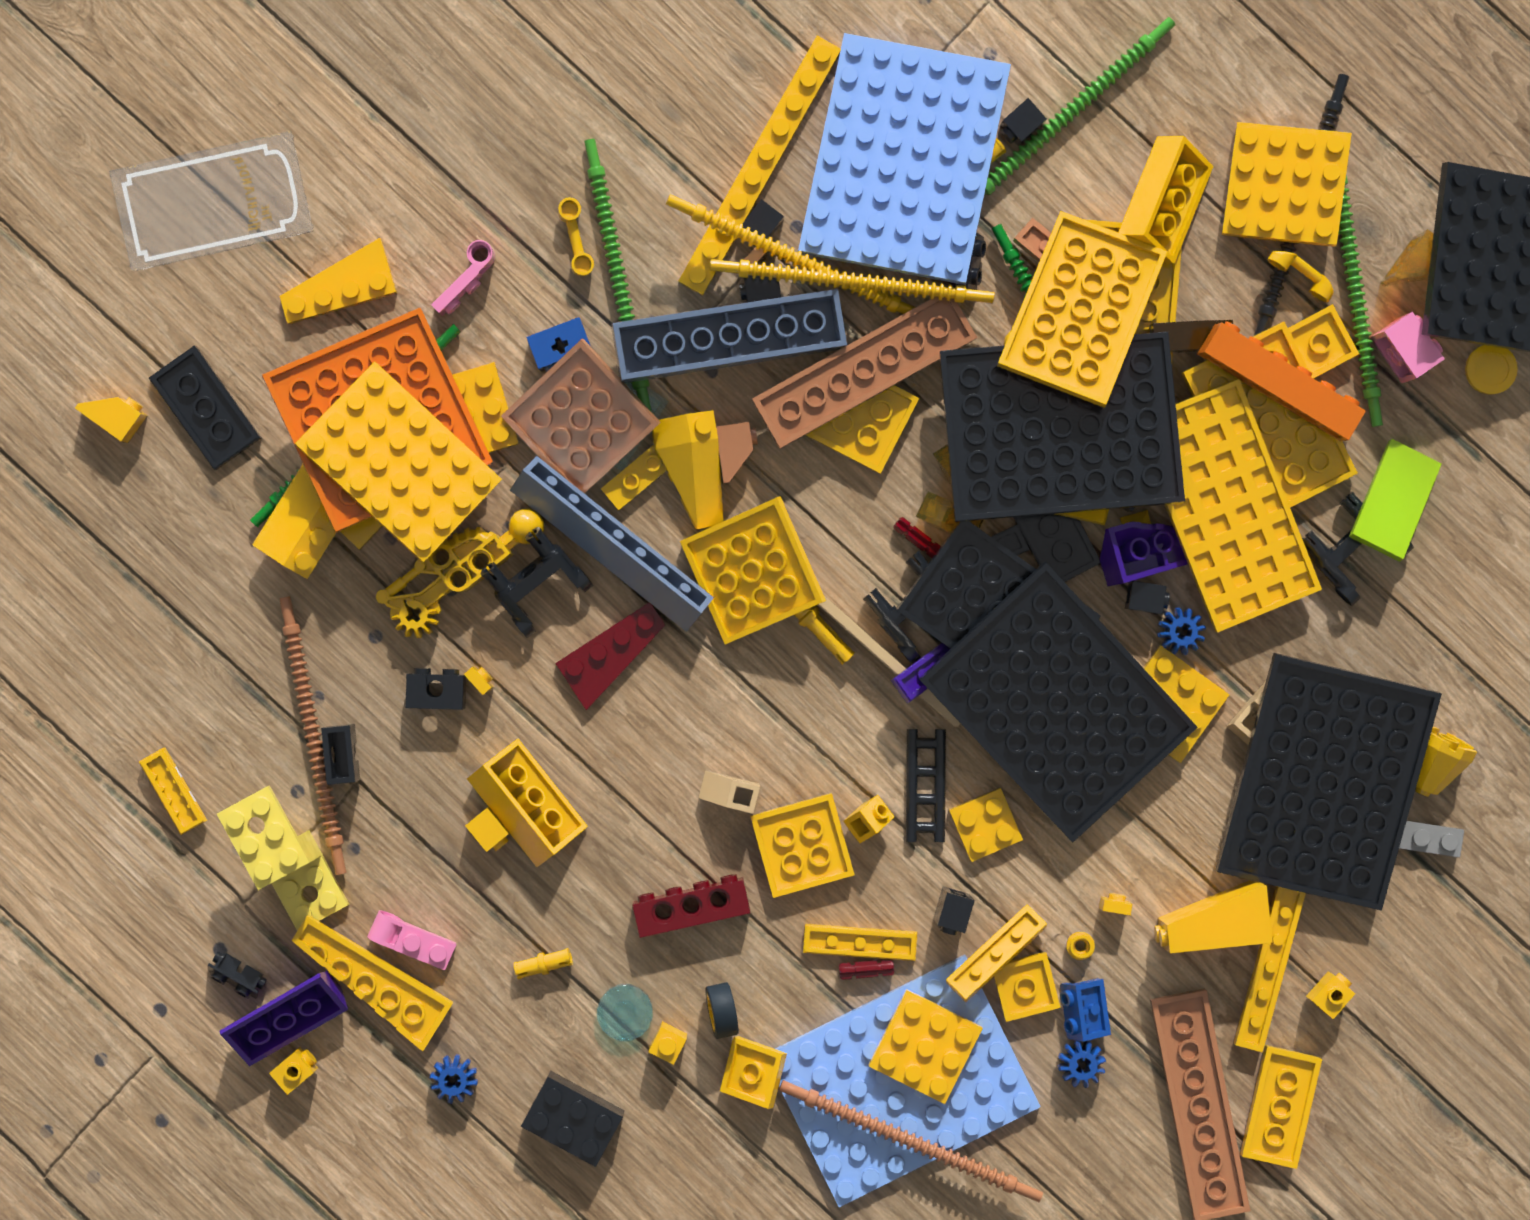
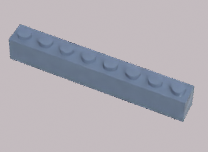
M538 456L522 470L511 487L510 491L686 632L713 600V596Z

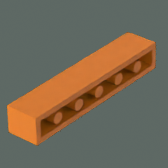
M1221 322L1213 326L1198 355L1335 439L1348 441L1366 412V410L1359 407L1360 402L1348 395L1341 396L1335 392L1336 387L1326 381L1321 380V382L1313 379L1311 377L1312 373L1301 366L1295 368L1287 363L1289 359L1277 351L1271 353L1263 348L1265 344L1252 336L1247 338L1240 334V328L1230 322Z

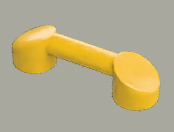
M568 197L560 202L558 215L566 223L574 256L571 261V270L578 276H587L594 268V260L589 254L584 253L577 224V219L581 212L580 203L576 199Z
M1273 251L1268 257L1267 261L1282 271L1286 272L1290 265L1314 282L1309 290L1310 294L1323 302L1328 303L1334 293L1330 281L1325 275L1298 257L1297 254Z

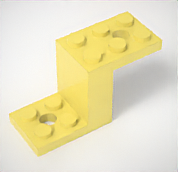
M270 785L217 813L256 888L260 890L269 884L273 885L297 931L307 915L320 921L349 905L310 830L299 836L296 835ZM253 817H259L264 821L265 827L261 833H255L250 829L249 824ZM306 886H313L317 889L318 897L315 901H308L304 898L303 890Z

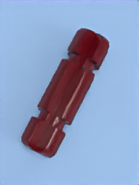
M904 517L899 518L893 527L894 530L900 535L904 534L909 542L921 551L925 550L926 554L933 558L941 546L936 542L933 543L932 539L916 526L912 527L911 523Z
M891 959L881 960V963H877V960L854 962L855 965L850 963L839 964L841 980L852 979V976H856V979L879 977L878 974H882L883 977L894 975V963Z

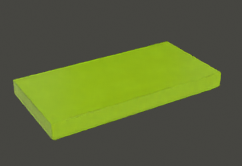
M1394 439L1389 440L1349 537L1399 562L1402 561L1442 463Z

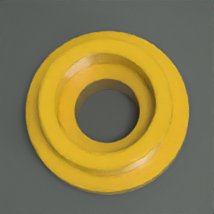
M1075 932L1068 938L1066 948L1072 958L1085 960L1093 954L1095 943L1089 934ZM1078 941L1085 942L1083 950H1076L1075 944Z

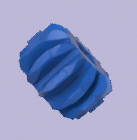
M1175 608V617L1170 612H1166L1164 615L1169 622H1158L1160 627L1165 628V632H1158L1157 637L1167 638L1162 642L1161 646L1166 648L1172 644L1170 649L1172 654H1176L1180 648L1182 655H1188V646L1193 651H1197L1199 648L1194 641L1203 642L1205 640V637L1198 635V631L1206 630V626L1196 625L1202 617L1196 615L1191 618L1192 609L1189 608L1185 610L1184 614L1181 608ZM1184 624L1186 627L1183 629L1187 630V635L1178 638L1179 633L1175 632L1176 627H1182Z
M1074 1040L1075 1048L1072 1049L1068 1044L1064 1046L1068 1052L1067 1055L1059 1053L1058 1057L1064 1063H1060L1057 1067L1059 1071H1066L1062 1076L1064 1081L1072 1079V1086L1077 1087L1082 1080L1084 1088H1088V1079L1091 1078L1093 1082L1098 1083L1099 1079L1095 1075L1096 1072L1099 1074L1105 1073V1069L1099 1065L1105 1063L1106 1059L1104 1056H1098L1101 1049L1099 1046L1092 1048L1090 1040L1085 1041L1083 1047L1080 1041ZM1080 1058L1087 1065L1083 1069L1080 1066L1078 1067L1077 1060Z
M456 1054L453 1063L448 1055L444 1056V1065L436 1062L434 1068L438 1072L430 1074V1079L437 1081L431 1085V1089H441L437 1098L442 1099L446 1094L448 1095L447 1101L450 1104L453 1103L455 1095L460 1103L464 1102V1093L472 1096L474 1090L471 1086L478 1084V1079L471 1077L477 1073V1068L467 1069L471 1060L466 1059L461 1064L459 1054ZM457 1074L459 1076L458 1082L450 1083V1077Z

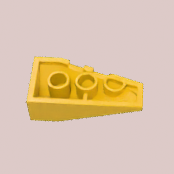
M714 411L690 413L660 419L661 423L652 430L654 448L668 471L669 479L676 486L681 496L680 500L695 529L708 528L723 522L719 443Z

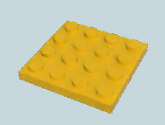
M1237 122L1222 235L1336 247L1352 133Z
M781 496L680 541L699 586L714 597L708 607L725 645L826 601Z

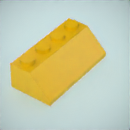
M1157 136L1118 231L1120 234L1167 251L1164 262L1168 264H1175L1214 167L1185 136Z
M303 464L252 545L281 565L308 579L336 533Z
M516 739L467 778L472 787L536 867L551 858L588 827L519 739Z

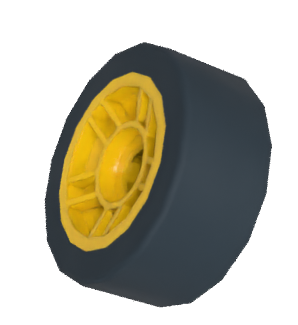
M728 982L707 986L705 988L706 1002L715 1038L721 1039L738 1035V1019L730 985Z

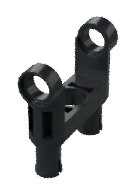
M1351 492L1339 504L1356 520L1363 503L1354 492ZM1311 530L1305 535V538H1302L1306 550L1316 559L1315 566L1335 586L1336 593L1348 605L1353 606L1361 597L1355 590L1357 587L1344 575L1338 566L1362 543L1349 537L1350 530L1332 548H1327ZM1411 542L1405 556L1414 548Z
M540 527L532 529L538 540H536L531 532L525 537L540 556L508 580L494 562L488 564L490 571L494 575L486 567L480 573L495 590V598L510 614L511 619L526 638L531 636L536 630L532 625L533 623L527 617V613L517 602L561 568L576 588L580 587L584 592L594 586L581 568L572 562L559 545L550 542Z
M920 551L913 555L920 565L912 557L905 562L918 577L929 564ZM875 588L870 593L877 600V603L869 594L863 598V601L879 617L880 626L898 645L897 648L911 664L915 663L921 656L915 650L916 646L898 626L907 617L898 612L895 605L892 607L878 589Z

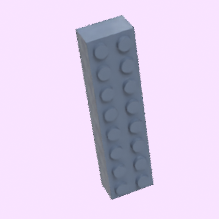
M838 289L612 323L611 327L619 378L624 383L840 350L847 346Z

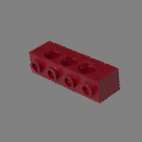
M737 874L720 877L721 882L710 884L709 880L693 883V888L682 890V887L678 886L666 889V894L654 896V892L637 896L638 900L634 901L632 905L639 937L642 938L751 913L744 878H737ZM714 892H723L727 896V901L723 905L713 904L710 897ZM689 897L697 899L699 908L693 912L687 911L683 906L684 900ZM659 904H667L670 906L672 913L670 916L662 918L657 915L656 907Z

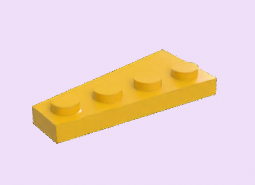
M378 238L279 297L287 323L293 324L397 293L382 239Z

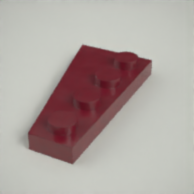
M649 602L555 663L585 710L597 700L665 627V623L654 606Z

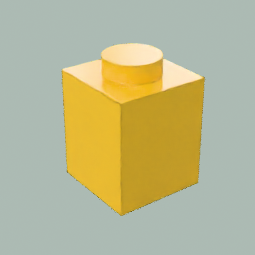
M489 807L465 825L486 852L491 848L497 851L509 841L506 838L509 832Z
M662 1021L649 1046L648 1052L674 1065L687 1040V1033Z

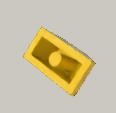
M115 397L78 403L75 407L76 410L125 443L131 440L147 417L141 411L143 406L130 397L127 400Z

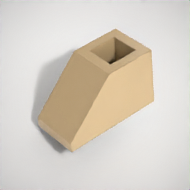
M705 770L699 798L727 808L753 814L760 784Z

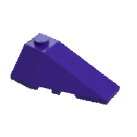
M1132 521L1105 529L1100 562L1107 587L1188 564L1173 526Z

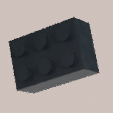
M550 1070L521 1127L596 1167L619 1126L625 1110Z

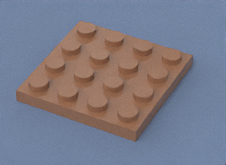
M581 339L501 415L540 459L584 494L661 423L624 382H621L616 373L584 339Z

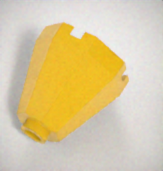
M1434 726L1415 789L1417 793L1429 797L1430 794L1438 795L1472 763L1477 754V751L1473 750L1474 748L1470 744L1450 733L1446 735L1438 733L1440 729Z

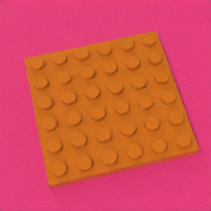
M421 307L262 374V378L294 446L308 429L375 361L487 466L493 463ZM295 446L335 533L372 517Z

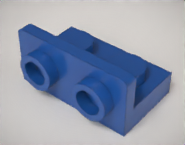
M1096 978L1074 984H1060V1001L1064 1010V1029L1067 1033V1038L1084 1042L1111 1035L1104 979Z

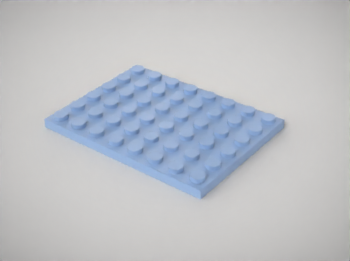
M844 33L798 251L811 256L966 285L1011 64Z
M965 954L775 1048L787 1053L779 1087L782 1081L785 1080L808 1091L814 1089L819 1092L820 1096L825 1094L828 1100L833 1098L835 1103L841 1101L842 1106L848 1104V1108L852 1109L855 1107L856 1112L862 1110L864 1112L863 1115L871 1114L872 1119L878 1117L879 1122L885 1120L886 1125L892 1123L893 1128L899 1126L902 1132L908 1130L909 1135L915 1133L916 1138L922 1136L923 1141L929 1139L930 1144L937 1142L938 1147L945 1146L946 1151L949 1149L954 1151L1041 1107L983 989L981 988L965 1002L946 983V979L967 960ZM906 989L983 1027L945 1104L868 1065ZM782 1092L838 1207L936 1160L935 1157L929 1159L928 1154L922 1156L921 1151L915 1153L914 1148L908 1150L905 1144L899 1146L898 1141L892 1143L891 1138L885 1140L884 1135L878 1137L877 1132L870 1134L868 1128L862 1130V1126L855 1127L854 1122L848 1124L847 1119L840 1121V1117L837 1115L833 1118L832 1113L825 1114L824 1109L818 1111L816 1106L810 1108L804 1104V1101Z

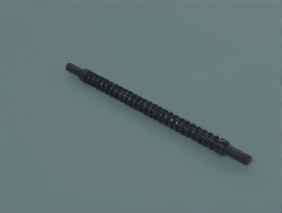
M1338 75L1331 99L1326 102L1324 107L1326 111L1322 115L1324 121L1319 123L1322 128L1318 130L1332 131L1337 128L1334 123L1339 121L1337 115L1342 113L1343 104L1341 102L1350 78L1348 75ZM1284 242V244H1280V248L1285 252H1296L1297 249L1294 245L1298 243ZM1276 267L1272 268L1274 274L1270 275L1272 281L1267 283L1269 290H1265L1267 297L1262 298L1264 304L1260 305L1258 310L1260 317L1254 336L1267 330L1270 320L1275 318L1277 312L1275 305H1279L1277 298L1282 297L1279 292L1284 289L1282 283L1287 281L1284 276L1289 274L1288 270L1285 272Z

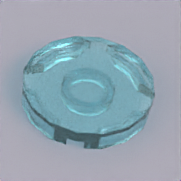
M618 984L609 988L601 997L597 1007V1020L601 1029L609 1037L619 1041H631L642 1036L649 1028L653 1018V1005L648 994L632 984Z

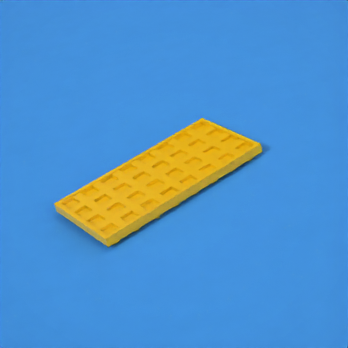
M1240 379L1177 403L1176 414L1185 502L1166 504L1165 507L1215 632L1218 633L1322 590Z

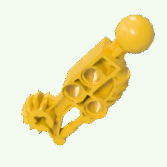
M521 509L515 512L510 518L509 530L502 536L492 531L488 533L482 527H476V529L468 527L465 528L463 533H454L452 535L453 538H447L424 563L418 559L415 562L414 568L403 577H399L384 590H379L376 593V600L391 608L390 619L401 620L395 628L397 631H401L406 627L405 637H411L414 632L416 638L420 639L423 635L422 629L425 633L431 634L433 631L428 624H439L437 619L432 618V615H437L441 612L438 601L451 591L467 592L484 579L480 575L482 570L476 566V558L481 554H485L489 559V564L494 562L497 567L501 566L514 555L511 551L512 548L519 543L524 545L530 544L525 539L529 532L538 540L532 529L540 527L542 532L544 531V521L541 515L531 509ZM445 549L449 554V560L446 564L440 565L436 560V556L440 550ZM462 571L465 573L467 581L464 586L457 587L454 584V576ZM420 573L439 575L435 581L420 593L395 596ZM412 608L421 610L419 613L420 620H411L413 616Z

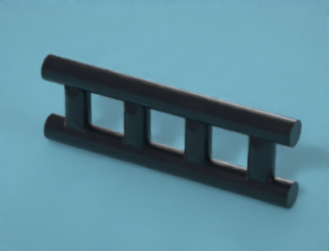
M907 729L906 842H917V833H934V842H945L946 729H935V738H918V729ZM918 749H935V766H918ZM918 777H934V794H917ZM917 805H934V822H917Z

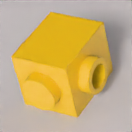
M876 795L861 804L843 822L857 841L862 843L877 834L894 818V815L879 795Z
M1328 971L1306 997L1326 1015L1334 1019L1353 998L1355 993L1349 988L1352 983L1342 974L1338 973L1335 976Z
M299 1047L269 1074L288 1095L318 1069L315 1064L317 1061L309 1050H303Z

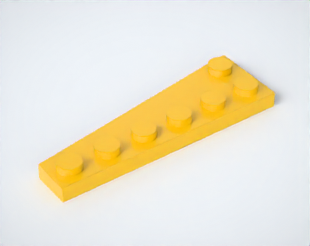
M309 915L306 916L291 940L318 964L325 967L337 980L349 987L361 1000L363 999L377 1014L396 1027L397 1031L422 1051L426 1048L453 1004V1001Z

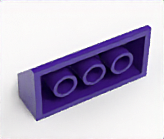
M328 971L321 972L221 1029L220 1035L250 1067L347 1011L348 1007L342 987Z

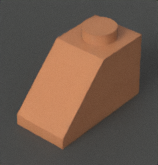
M749 422L716 427L724 484H729L752 454L753 445L758 444L756 428H750Z

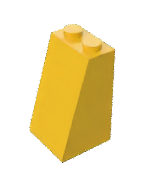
M1249 880L1158 918V925L1154 926L1155 940L1157 943L1160 942V946L1169 953L1272 943L1267 886L1260 882Z

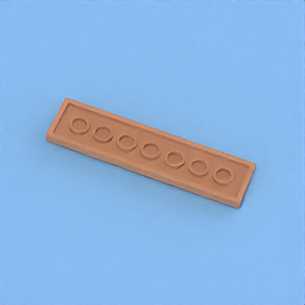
M934 297L933 300L930 299L752 398V402L778 448L782 449L939 361L940 351L960 349L976 340L977 336L958 303L954 302V299L947 301L945 297L942 300Z
M1204 988L1150 999L1193 1220H1209L1249 1212L1251 1210L1207 990Z

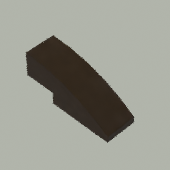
M1233 320L1153 323L1149 327L1150 333L1168 332L1170 352H1195L1200 350L1215 324L1221 322L1233 324Z

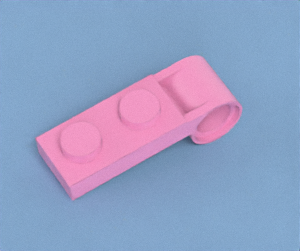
M476 240L468 246L467 257L472 265L431 304L442 316L446 312L449 315L453 313L461 304L459 299L466 292L469 295L472 294L481 284L479 279L493 265L495 253L487 242ZM479 248L488 250V257L482 262L474 260V253Z
M382 910L378 911L367 936L370 940L442 970L446 969L456 947V942L406 923L399 917Z

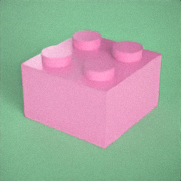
M1413 312L1397 318L1370 337L1401 383L1417 379L1445 359L1441 354L1443 349L1438 341L1434 338L1431 339L1430 336L1422 335L1423 319L1419 315L1415 316Z

